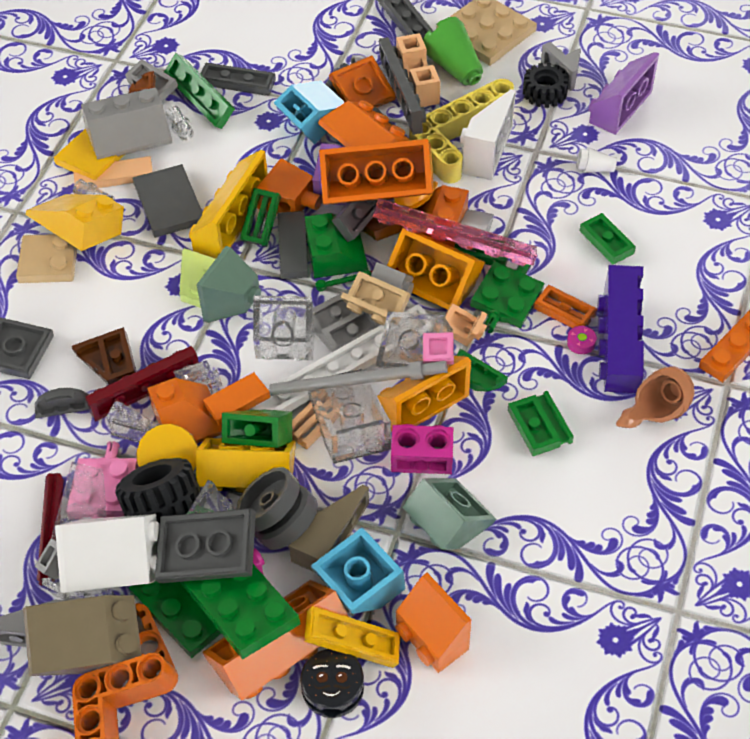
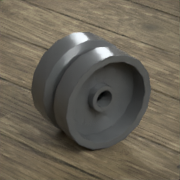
M277 467L264 472L246 488L238 500L235 510L252 508L256 512L255 537L268 549L275 550L290 545L307 530L316 516L318 503L310 491L301 486L298 479L288 469Z

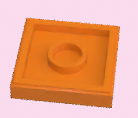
M372 55L336 70L329 75L330 81L344 102L350 100L359 103L360 100H364L373 105L374 108H378L396 99L391 85Z

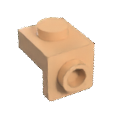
M452 303L438 330L441 332H453L454 339L468 347L474 338L479 340L487 327V325L483 324L487 314L482 311L478 317H475Z

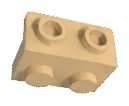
M359 271L348 294L343 292L340 298L347 304L346 308L358 315H361L363 311L372 315L370 319L380 325L386 326L388 322L397 326L411 295L409 292Z

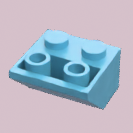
M321 80L292 84L274 102L281 112L314 144L327 133L318 124L319 120L345 103Z

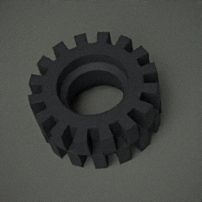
M538 63V67L535 65L531 66V70L527 69L524 75V98L526 100L529 99L530 104L536 102L537 107H540L541 104H544L545 108H549V104H552L553 107L557 106V103L562 104L568 92V73H565L563 68L559 70V65L555 64L554 67H551V63H547V66H543V63Z

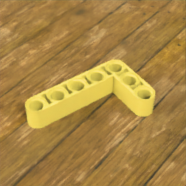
M497 79L427 113L426 122L422 123L423 133L413 135L409 128L410 140H429L432 152L433 173L445 183H456L461 179L463 155L450 140L461 135L462 129L468 127L472 117L510 89L514 90V85L511 81Z

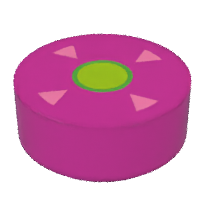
M576 326L568 333L567 346L576 354H588L595 348L596 333L589 327Z

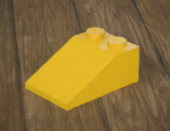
M65 194L27 209L25 215L80 251H84L121 234L124 207L106 195Z

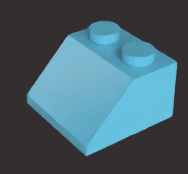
M360 528L311 565V569L328 588L336 591L341 602L352 614L381 609L406 589L404 571L363 528Z

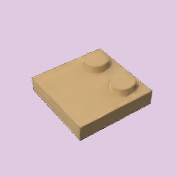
M56 234L23 235L16 274L18 283L72 282L74 280L77 248Z

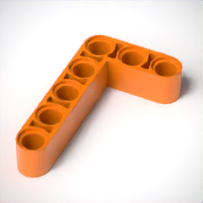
M154 652L79 676L72 688L75 739H119L117 709L172 691L178 682L177 670L160 654ZM159 670H161L160 673H159L156 677H154L155 674H156Z

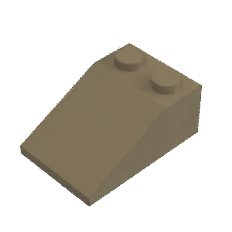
M103 595L23 608L29 676L84 674L142 655L134 595Z

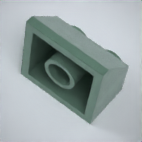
M423 478L402 507L410 515L409 518L412 523L423 528L430 536V541L442 550L460 549L497 520L456 478Z

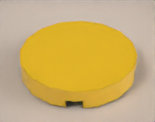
M174 424L158 425L147 431L139 442L136 452L138 466L141 467L161 459L182 458L191 463L194 471L196 468V449L198 445L193 435L183 427Z

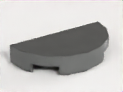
M57 388L47 391L39 396L35 402V418L89 410L85 398L89 394L75 388Z

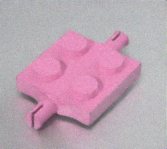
M111 441L107 443L105 457L78 458L66 508L68 516L85 517L87 519L124 516L115 490L117 484L125 476L139 468L137 458H117L120 444L113 441V444Z

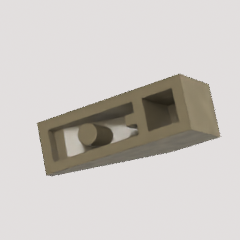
M361 485L318 512L307 530L288 545L291 562L314 572L311 569V565L346 540L352 533L369 504V487Z

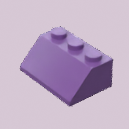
M653 52L630 61L622 70H618L614 80L610 84L607 83L599 97H595L591 101L588 109L591 112L590 124L615 135L652 93L659 53Z

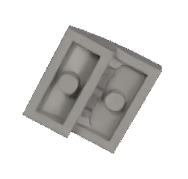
M342 293L304 313V318L331 352L380 326V324L370 319L372 315L363 311L361 315H358L346 308L347 304L340 298Z

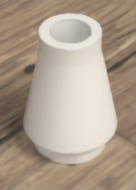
M587 147L586 149L579 150L576 168L582 170L583 173L614 172L617 157L609 156Z

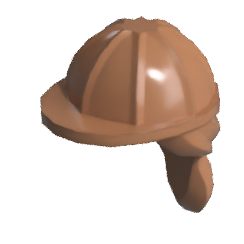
M675 366L664 367L653 372L637 389L635 405L623 410L616 425L622 428H634L640 425L643 420L663 423L681 417L692 404L695 395L694 384L690 376L683 369Z

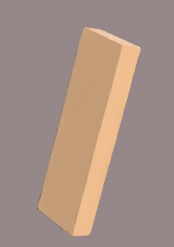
M151 157L115 161L96 180L74 172L76 191L133 183V177L153 172Z

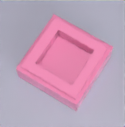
M453 332L423 333V364L446 361L447 365L454 364Z

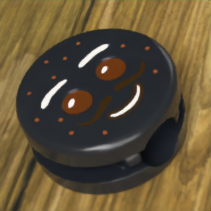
M325 649L312 655L302 668L300 676L302 696L306 705L314 713L327 718H338L352 712L361 702L364 694V674L360 663L353 655Z

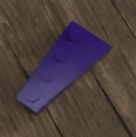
M608 265L603 295H598L597 311L602 312V317L598 318V334H603V339H599L598 356L603 357V362L599 364V380H604V392L636 393L643 381L644 341L641 340L644 316L641 315L643 289L640 288L643 278V266Z

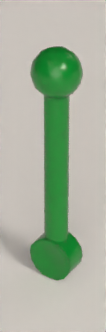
M369 270L363 271L367 275L371 276L372 274ZM357 275L327 282L318 280L315 283L316 289L320 292L325 291L329 286L354 281Z

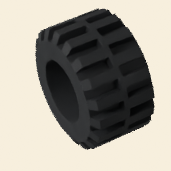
M167 458L145 464L125 476L117 484L115 490L124 516L156 514V521L159 524L160 517L194 513L203 501V495L191 463L182 458Z

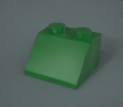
M333 213L305 216L306 239L314 278L368 270L361 234L354 240L347 242L332 222V219L336 216Z

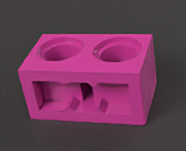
M412 424L393 425L391 472L452 475L454 427H444L442 425L414 426Z

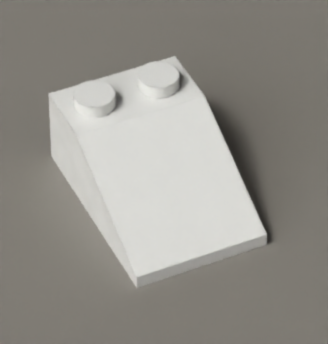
M510 89L472 117L468 127L462 129L460 143L464 144L461 149L463 155L462 174L488 180L493 179L512 131L516 90Z

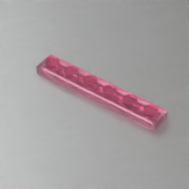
M378 198L373 217L378 218V221L383 224L401 225L412 233H420L421 231L430 234L432 238L438 241L450 240L457 242L460 247L465 249H480L491 257L498 258L503 256L509 258L517 265H534L537 257V246Z

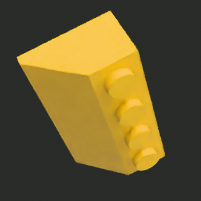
M259 150L239 161L234 170L228 173L225 183L221 188L217 189L210 205L204 208L202 217L190 229L189 238L192 242L193 251L216 259L225 246L232 247L243 229L253 189L257 188L268 174L264 150Z

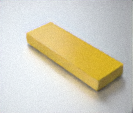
M314 606L307 610L304 642L344 654H351L354 657L391 668L399 664L400 634L398 632Z

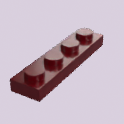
M192 346L176 351L169 357L156 363H151L146 368L124 376L120 380L85 396L90 414L95 422L149 396L148 387L173 378L184 379L199 372L200 366L196 351Z

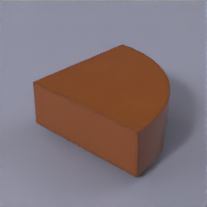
M154 71L141 75V79L135 84H131L128 93L155 88L156 76Z

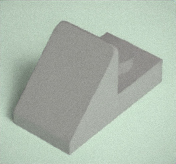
M552 42L543 44L541 54L543 66L551 63V67H554L556 64L559 65V70L565 69V73L569 75L568 90H574L581 49L579 48L565 55Z

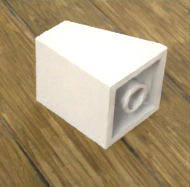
M156 514L83 519L56 525L60 593L154 582L160 527L159 522L156 521Z

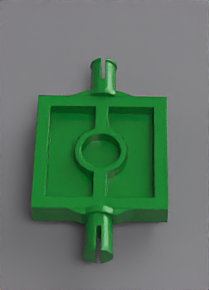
M521 259L517 269L509 268L494 261L472 297L470 306L485 312L488 316L484 323L487 325L485 331L489 328L488 333L494 331L498 322L509 323L522 328L534 306V302L540 296L545 284L526 275L531 267L529 260L525 264L526 259Z

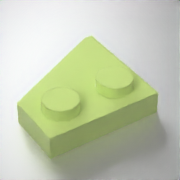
M186 248L182 250L179 292L182 302L201 308L197 283L215 261V258Z

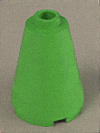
M448 17L439 21L436 24L438 28L433 32L429 30L423 38L427 49L426 55L463 85L472 86L477 84L482 78L483 68L464 23L457 17Z

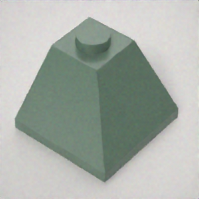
M225 246L197 283L203 321L207 323L247 313L252 304L258 302L261 295L258 275L228 246Z

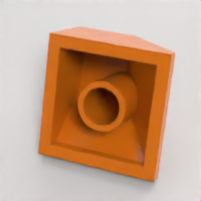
M173 378L147 388L152 409L159 425L174 424L183 427L193 435L196 443L222 434V425L219 426L203 403V399L211 395L207 385Z

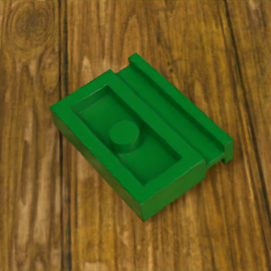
M548 391L543 392V395L537 397L533 395L508 404L507 411L532 456L560 448L565 443H568V445L573 443L574 436Z

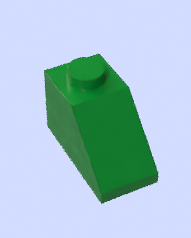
M263 409L222 413V443L279 448L292 442V412Z

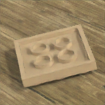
M472 0L450 16L457 17L464 23L478 59L489 66L536 32L537 29L536 22L497 0Z

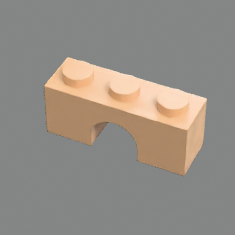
M420 33L396 37L398 58L401 57L403 70H407L409 82L412 81L414 94L419 96L420 107L440 104V79L434 65L428 66L427 49Z

